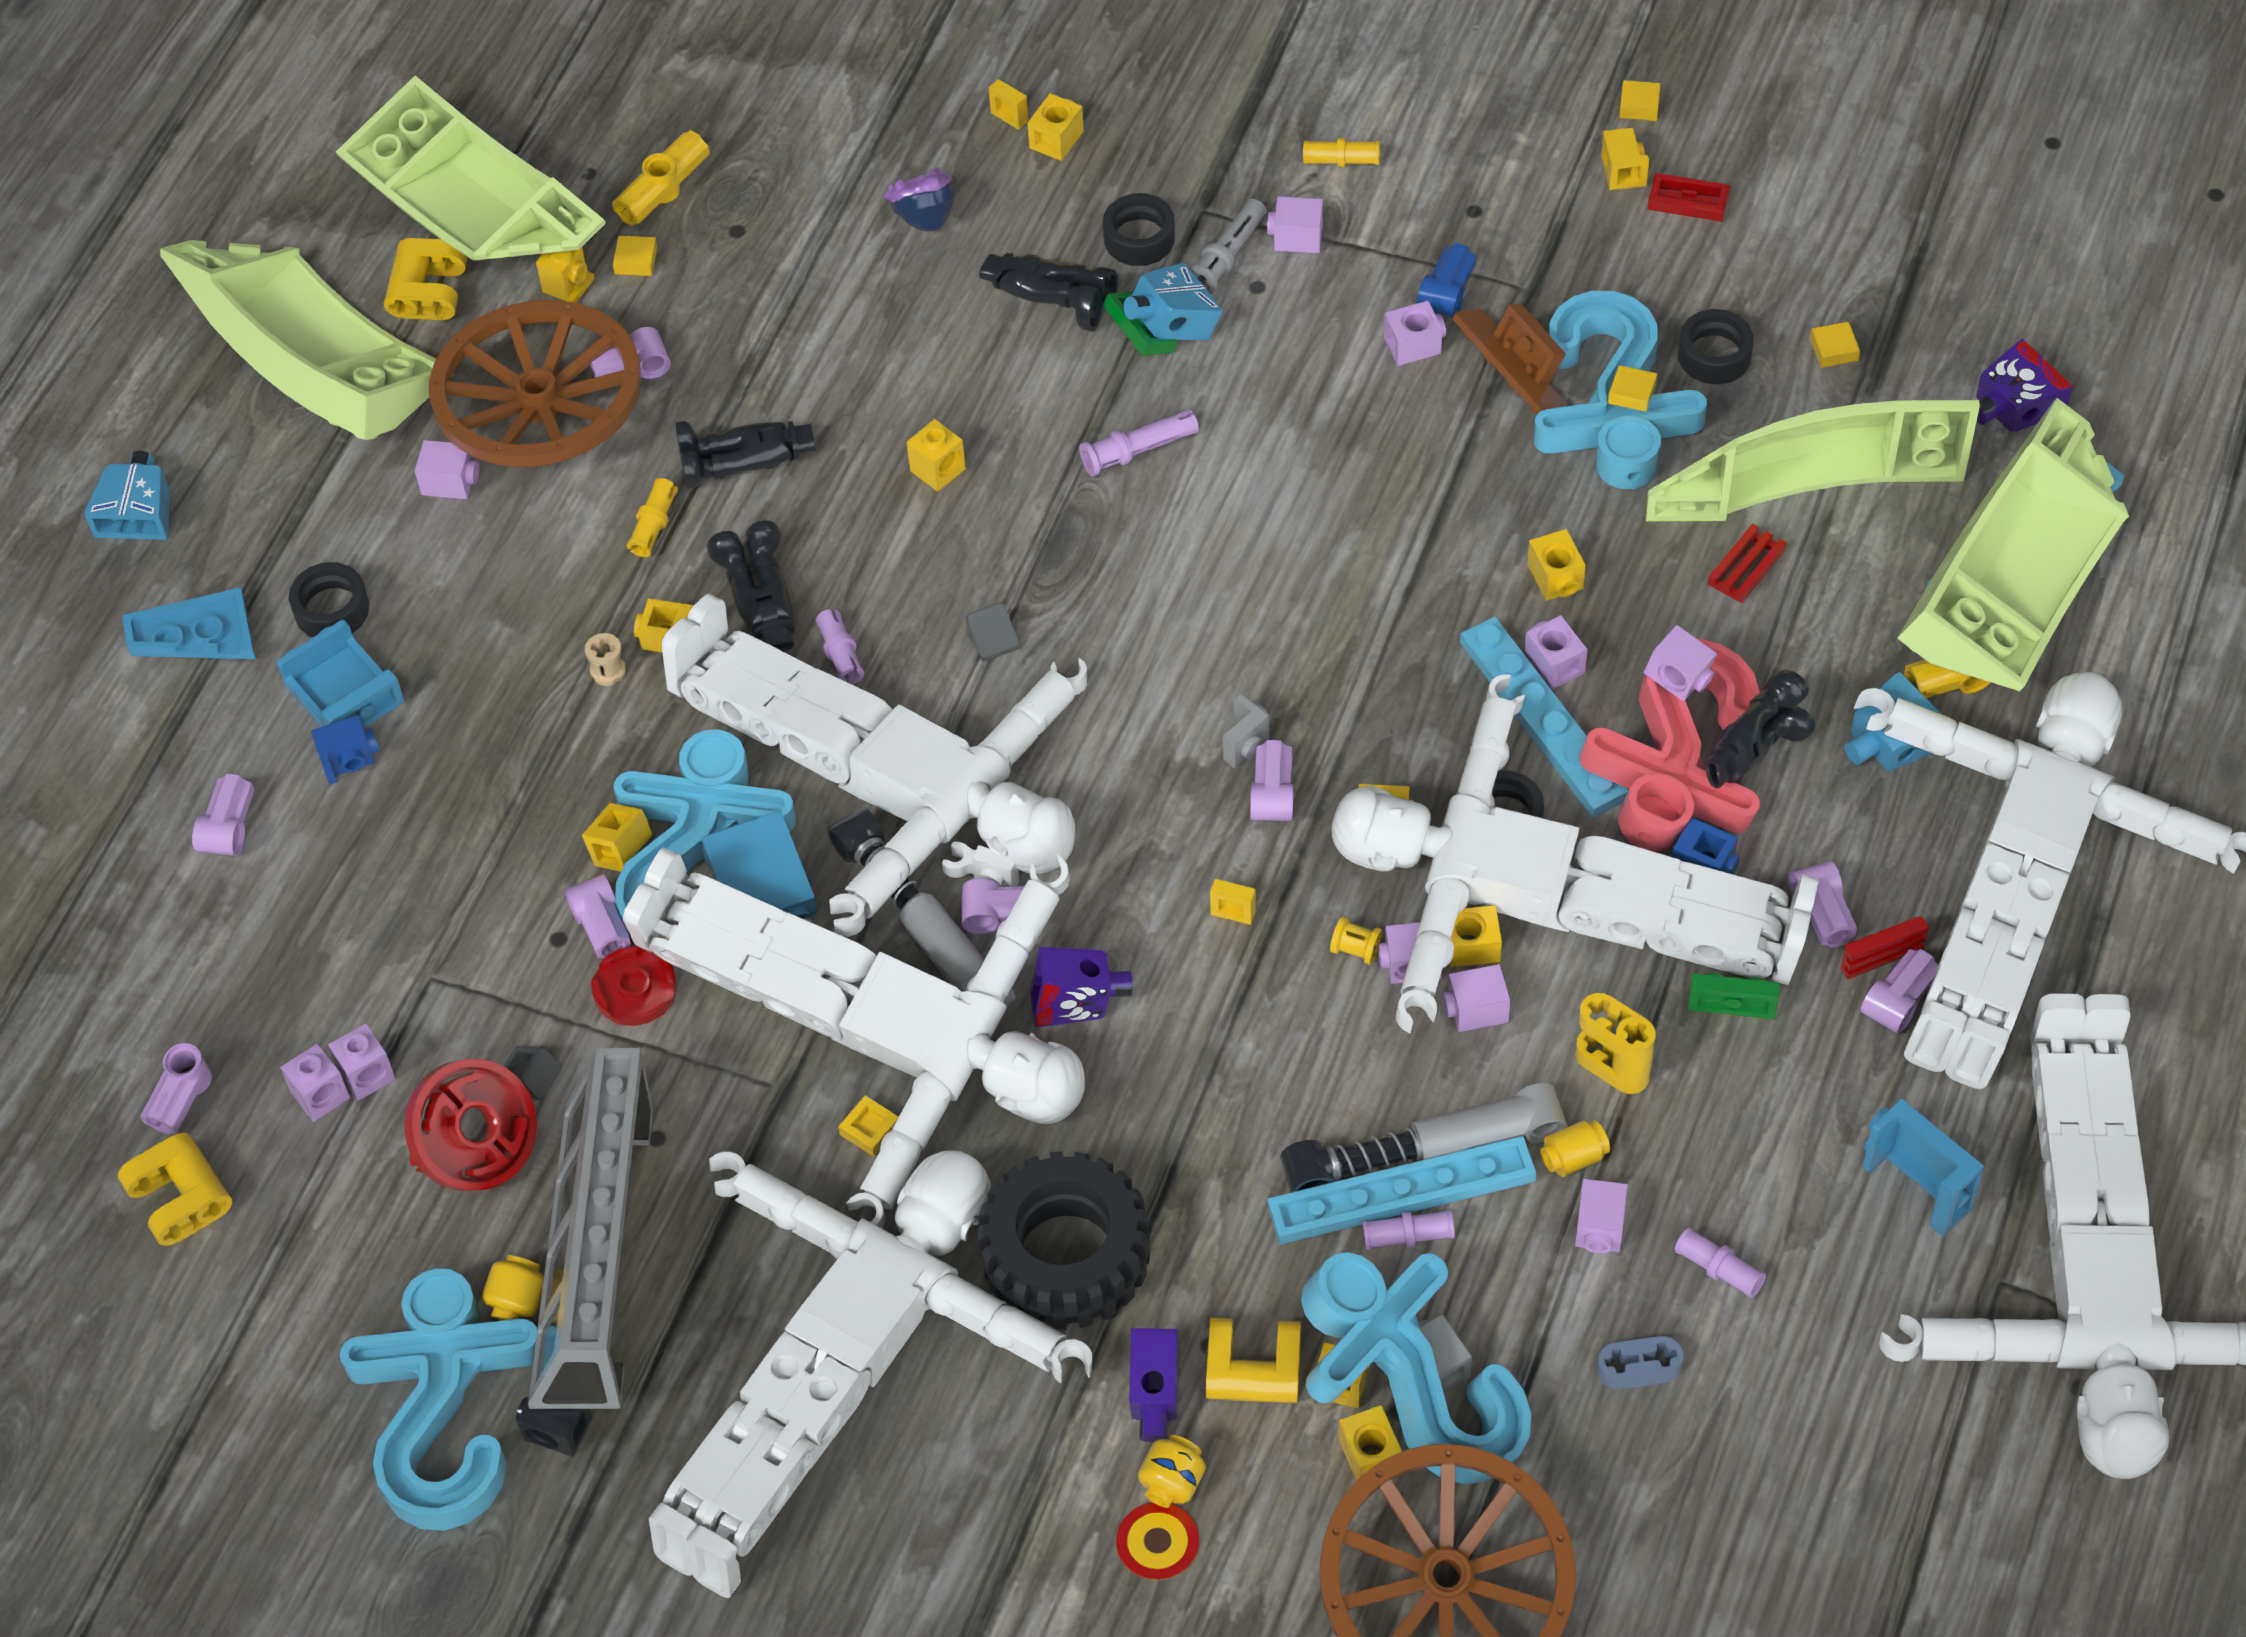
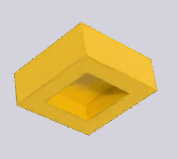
M997 79L989 87L991 114L1020 130L1029 121L1027 96Z
M1623 80L1619 118L1657 121L1661 83Z
M618 236L613 260L615 275L652 276L658 248L656 237Z
M1849 322L1811 328L1809 339L1821 368L1859 361L1860 349Z
M1619 365L1609 391L1608 404L1647 412L1656 387L1657 373Z
M1215 879L1210 890L1211 915L1251 925L1256 913V889Z
M865 1095L838 1126L839 1133L842 1137L875 1157L880 1151L882 1139L887 1133L892 1131L899 1117Z

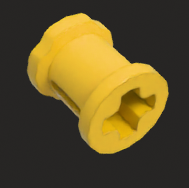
M1342 916L1335 927L1330 944V952L1338 954L1341 951L1362 958L1365 964L1371 966L1378 955V943L1382 942L1383 929L1376 927L1374 930L1352 924L1349 918Z

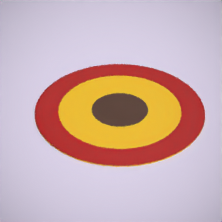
M1151 1502L1133 1509L1125 1516L1117 1531L1116 1548L1123 1564L1134 1574L1152 1580L1168 1579L1182 1573L1193 1562L1199 1548V1533L1195 1522L1183 1509L1173 1504L1169 1508H1165Z

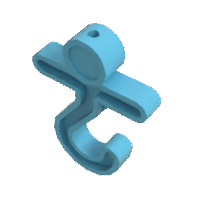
M1589 291L1573 296L1560 305L1549 322V335L1566 353L1558 368L1567 369L1576 365L1579 360L1580 345L1582 341L1590 336L1606 334L1618 339L1621 345L1599 378L1597 390L1588 404L1546 409L1537 414L1534 426V445L1539 451L1544 453H1559L1597 447L1596 470L1600 478L1610 486L1619 489H1637L1646 486L1654 480L1659 470L1662 438L1691 435L1703 429L1707 399L1698 391L1684 390L1652 395L1647 412L1608 404L1609 391L1619 365L1648 372L1656 361L1657 323L1650 310L1634 297L1616 291Z
M719 729L705 730L694 734L688 739L679 753L682 777L627 771L616 778L614 792L618 805L642 809L647 819L675 822L673 826L625 863L616 881L615 903L622 921L624 911L638 886L644 884L647 870L661 848L665 847L680 854L687 871H689L704 859L701 837L778 811L782 812L789 832L794 829L796 816L793 800L788 793L781 790L748 786L749 770L745 750L740 740L733 734ZM623 921V924H624V926H625V928H626V930H627V933H628V935H629V938L633 941V939H632V937H631V935H630V933H629V931H628V929H627V927H626V925H625V923H624V921Z
M1346 1252L1335 1254L1327 1259L1305 1283L1302 1289L1301 1303L1305 1316L1316 1329L1325 1335L1342 1339L1306 1378V1388L1310 1396L1320 1403L1333 1402L1374 1362L1384 1371L1389 1379L1403 1435L1409 1449L1437 1444L1464 1445L1496 1454L1511 1463L1517 1459L1530 1437L1531 1411L1524 1390L1504 1366L1498 1364L1487 1366L1467 1386L1466 1394L1468 1400L1478 1412L1482 1421L1481 1436L1464 1433L1450 1419L1432 1347L1420 1331L1416 1313L1445 1283L1448 1277V1270L1444 1261L1434 1254H1422L1386 1290L1382 1274L1372 1262L1363 1256ZM1441 1466L1427 1467V1469L1440 1477ZM1455 1467V1482L1466 1485L1485 1482L1492 1478L1475 1470Z
M436 1268L422 1272L411 1280L403 1293L401 1306L410 1331L351 1338L342 1346L340 1360L347 1376L356 1384L365 1385L419 1379L415 1389L377 1440L373 1467L379 1490L385 1502L399 1519L419 1529L445 1531L473 1521L490 1508L501 1491L507 1463L500 1443L490 1435L474 1437L465 1448L463 1464L457 1473L449 1479L440 1482H429L419 1478L416 1475L417 1465L462 1404L465 1390L478 1372L533 1365L537 1327L527 1319L479 1323L480 1313L478 1305L467 1280L461 1274L451 1269Z

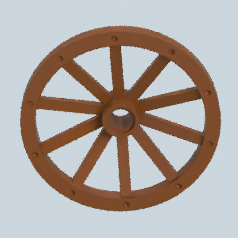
M536 300L496 309L475 319L456 333L444 346L433 365L429 380V396L438 426L456 447L475 458L503 466L533 467L574 458L597 447L612 436L632 413L640 394L642 377L637 350L632 339L622 326L611 317L592 307L579 303L559 300ZM537 322H558L543 368H535L520 325ZM572 325L586 328L601 336L598 341L555 376ZM509 329L523 373L520 376L516 375L476 346L494 334ZM612 346L622 359L624 364V370L568 384L590 366L592 361L599 358ZM467 356L512 389L453 382L450 380L460 361ZM621 385L616 398L607 410L568 400L572 397ZM447 395L508 403L457 419L448 406ZM562 412L592 420L593 422L583 429L563 437L555 417ZM520 413L499 442L484 438L471 431V429ZM531 422L543 423L550 438V441L544 443L515 444Z
M1437 1444L1412 1448L1397 1453L1369 1469L1350 1487L1337 1505L1329 1521L1320 1556L1319 1576L1321 1595L1329 1623L1336 1637H1362L1355 1628L1347 1610L1421 1591L1424 1594L1391 1637H1409L1435 1603H1438L1439 1637H1454V1603L1457 1604L1481 1637H1500L1468 1593L1547 1616L1548 1618L1538 1637H1561L1573 1606L1576 1587L1575 1556L1566 1524L1556 1505L1532 1477L1510 1461L1485 1450L1464 1445ZM1441 1466L1438 1549L1435 1548L1392 1482V1479L1417 1469ZM1455 1467H1461L1484 1473L1499 1480L1504 1485L1456 1550L1453 1549ZM1379 1489L1424 1559L1348 1529L1359 1508L1376 1490ZM1517 1493L1533 1510L1541 1522L1546 1536L1469 1561L1468 1558ZM1342 1544L1416 1573L1418 1576L1342 1596L1339 1577ZM1552 1550L1555 1566L1553 1602L1474 1578L1475 1575ZM1440 1565L1451 1566L1457 1572L1459 1581L1453 1587H1442L1434 1580L1433 1570Z

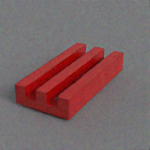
M1655 173L1647 210L1723 222L1730 185Z
M1752 523L1709 575L1708 585L1743 603L1785 552L1787 542L1779 539L1777 542L1772 539L1773 534L1767 531L1761 534L1759 527ZM1752 543H1756L1752 547V549L1747 553V555L1743 558V560L1738 564V566L1733 570V572L1729 575V577L1723 582L1722 580L1724 579V577L1738 562V560L1752 545ZM1764 549L1769 550L1740 588H1734V585L1748 571Z
M1917 916L1845 945L1840 968L1848 980L1902 959L1909 949L1914 951L1924 950L1925 945L1923 942L1926 941L1927 936L1925 933L1928 932L1929 927L1922 916Z

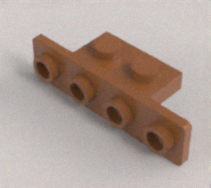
M1521 303L1510 304L1498 326L1482 309L1457 311L1452 319L1462 329L1464 336L1479 348L1484 354L1485 359L1494 365L1504 376L1508 385L1516 390L1530 405L1533 413L1537 415L1546 409L1569 406L1550 385L1566 353Z

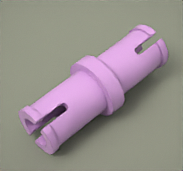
M831 609L822 611L817 616L816 623L825 641L823 648L826 657L833 661L839 679L845 682L848 680V683L852 685L856 684L864 677V670L860 666L855 653L857 646L854 637L847 633L841 613L838 610L834 609L833 614Z
M1451 1209L1443 1212L1413 1216L1411 1211L1402 1212V1217L1363 1221L1366 1250L1398 1244H1406V1247L1410 1248L1416 1247L1415 1242L1455 1238Z
M1690 1227L1682 1233L1676 1243V1253L1685 1256L1706 1269V1275L1710 1278L1724 1280L1747 1294L1749 1298H1753L1763 1286L1766 1273L1755 1269L1734 1256V1250L1726 1245L1719 1247L1696 1233Z

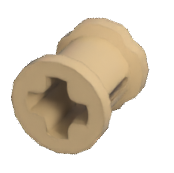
M609 633L594 635L585 644V655L587 660L591 662L590 675L597 684L602 686H612L616 682L621 681L626 674V664L620 657L622 649L620 641ZM606 644L609 645L611 652L607 651ZM600 667L604 668L605 675L602 674Z

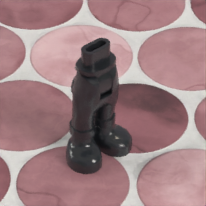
M1008 252L1003 257L989 254L979 272L980 279L991 281L994 288L1001 289L1018 298L1037 303L1058 304L1065 308L1073 307L1078 326L1091 332L1098 327L1102 314V304H1104L1107 295L1117 293L1118 274L1113 269L1105 267L1086 269L1084 265L1060 263L1043 259L1033 254L1015 257L1013 253Z
M787 421V429L784 422L754 423L735 427L718 434H707V438H703L695 434L689 422H675L686 488L697 487L704 480L713 476L715 480L724 478V476L746 471L774 468L784 461L799 459L800 453L816 451L811 423L794 426L793 421Z
M758 521L752 524L745 534V544L754 562L753 567L761 587H755L752 581L749 566L745 563L744 550L739 536L732 531L716 533L708 540L706 545L709 557L716 564L727 569L726 575L731 585L736 607L742 620L753 633V637L782 652L792 649L795 645L792 637L795 631L792 622V603L787 585L779 571L777 560L773 556L781 539L778 526L772 521Z
M1791 670L1776 672L1764 684L1761 694L1754 696L1750 701L1746 711L1723 730L1720 741L1713 745L1711 757L1705 762L1707 778L1711 786L1720 788L1725 783L1736 782L1739 777L1754 769L1766 756L1770 747L1781 737L1793 742L1804 741L1814 732L1815 721L1813 717L1803 708L1796 706L1807 697L1809 692L1808 685L1803 677Z

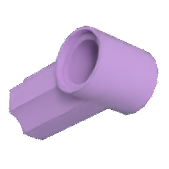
M643 327L633 331L629 336L637 350L641 377L653 379L665 374L670 368L671 361L658 330L652 327ZM613 346L599 358L592 361L590 365L594 378L624 370L622 359Z
M1267 740L1264 744L1256 746L1255 783H1251V820L1293 821L1292 747L1285 745L1281 740Z
M225 774L223 778H218L206 814L199 815L194 824L192 844L195 851L238 856L241 853L245 840L244 820L255 791L252 782L246 781L240 775Z
M1832 861L1790 872L1788 880L1792 897L1802 874L1819 878L1810 921L1821 945H1827L1830 948L1838 947L1856 936V924L1842 896V880L1836 865Z
M605 874L564 889L574 918L578 924L582 923L597 958H604L620 948L631 945L627 930L616 910L615 897Z
M984 878L967 881L962 887L961 925L963 929L974 934H988L997 930L999 925L1007 920L1025 886L999 887V884L995 881Z
M1909 949L1886 980L1879 979L1872 986L1862 1003L1860 1012L1894 1033H1902L1913 1018L1920 999L1931 987L1938 968L1933 956L1922 949L1915 951Z
M190 1043L176 1044L166 1052L163 1059L164 1072L140 1116L145 1124L167 1135L171 1133L177 1134L195 1097L206 1091L212 1080L211 1070L198 1048ZM194 1066L189 1072L180 1074L185 1068Z

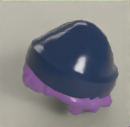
M936 167V170L930 169L929 174L926 176L919 175L906 182L899 179L895 182L894 186L890 184L884 198L890 201L894 213L899 215L910 226L918 230L930 232L936 231L943 226L949 216L956 193L952 176L945 174L939 167Z

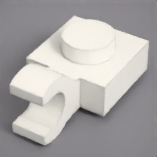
M953 842L951 845L952 855L962 859L958 862L944 859L942 862L943 872L953 878L974 874V879H990L999 884V887H1016L1020 881L1019 870L1016 869L1015 863L1008 860L1006 855L1002 856L978 845L976 850H973L964 843Z

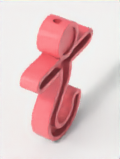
M1698 638L1700 642L1717 653L1710 668L1715 674L1706 686V689L1717 699L1719 706L1717 721L1722 730H1724L1746 711L1750 701L1754 696L1760 694L1754 672L1740 655L1722 644ZM1644 675L1641 681L1639 703L1656 749L1606 728H1595L1587 735L1579 753L1580 764L1590 773L1629 789L1619 810L1618 823L1621 833L1636 847L1653 852L1666 851L1674 847L1692 816L1729 832L1743 833L1748 830L1760 808L1759 797L1749 788L1737 783H1725L1720 788H1714L1710 785L1700 756L1702 743L1686 701L1683 702L1647 675Z

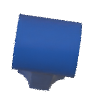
M1454 243L1453 246L1445 247L1432 275L1427 274L1424 277L1418 291L1416 304L1429 301L1434 313L1453 318L1454 314L1461 308L1465 285L1476 265V255L1468 249V246Z

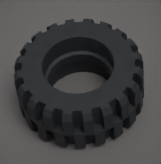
M1063 1151L1050 1152V1158L1039 1160V1157L1036 1155L1024 1160V1168L1018 1170L1014 1166L1003 1174L1004 1184L995 1183L987 1194L988 1203L986 1202L982 1205L979 1214L980 1227L978 1228V1239L985 1279L989 1280L990 1290L994 1296L1005 1300L1007 1305L1015 1307L1041 1322H1052L1054 1329L1067 1330L1068 1323H1079V1328L1092 1326V1319L1101 1316L1103 1320H1106L1115 1315L1118 1303L1122 1306H1127L1135 1297L1134 1286H1142L1146 1278V1265L1150 1263L1151 1252L1148 1212L1145 1211L1144 1199L1140 1191L1132 1188V1180L1123 1171H1118L1114 1174L1112 1163L1102 1158H1098L1096 1163L1089 1160V1154L1075 1152L1074 1157H1063ZM1060 1216H1075L1089 1220L1101 1228L1107 1235L1102 1246L1094 1254L1072 1264L1060 1265L1041 1261L1032 1256L1023 1247L1024 1240L1036 1226L1046 1220Z

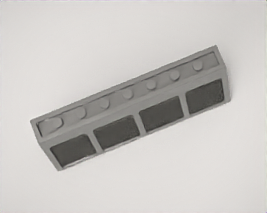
M596 1048L566 1104L528 1401L529 1409L621 1408L625 1368L623 1363H614L610 1343L633 1145L650 1144L653 1106L641 1048Z

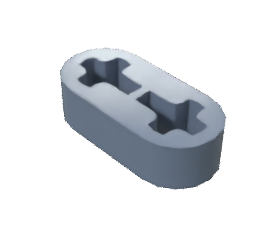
M1667 1336L1614 1342L1606 1345L1600 1351L1597 1362V1375L1605 1386L1612 1389H1626L1667 1383L1679 1376L1683 1366L1684 1351L1675 1339ZM1664 1352L1666 1359H1670L1669 1366L1661 1367L1660 1361L1655 1360L1656 1353ZM1612 1359H1619L1621 1365H1625L1623 1373H1616V1369L1610 1366Z

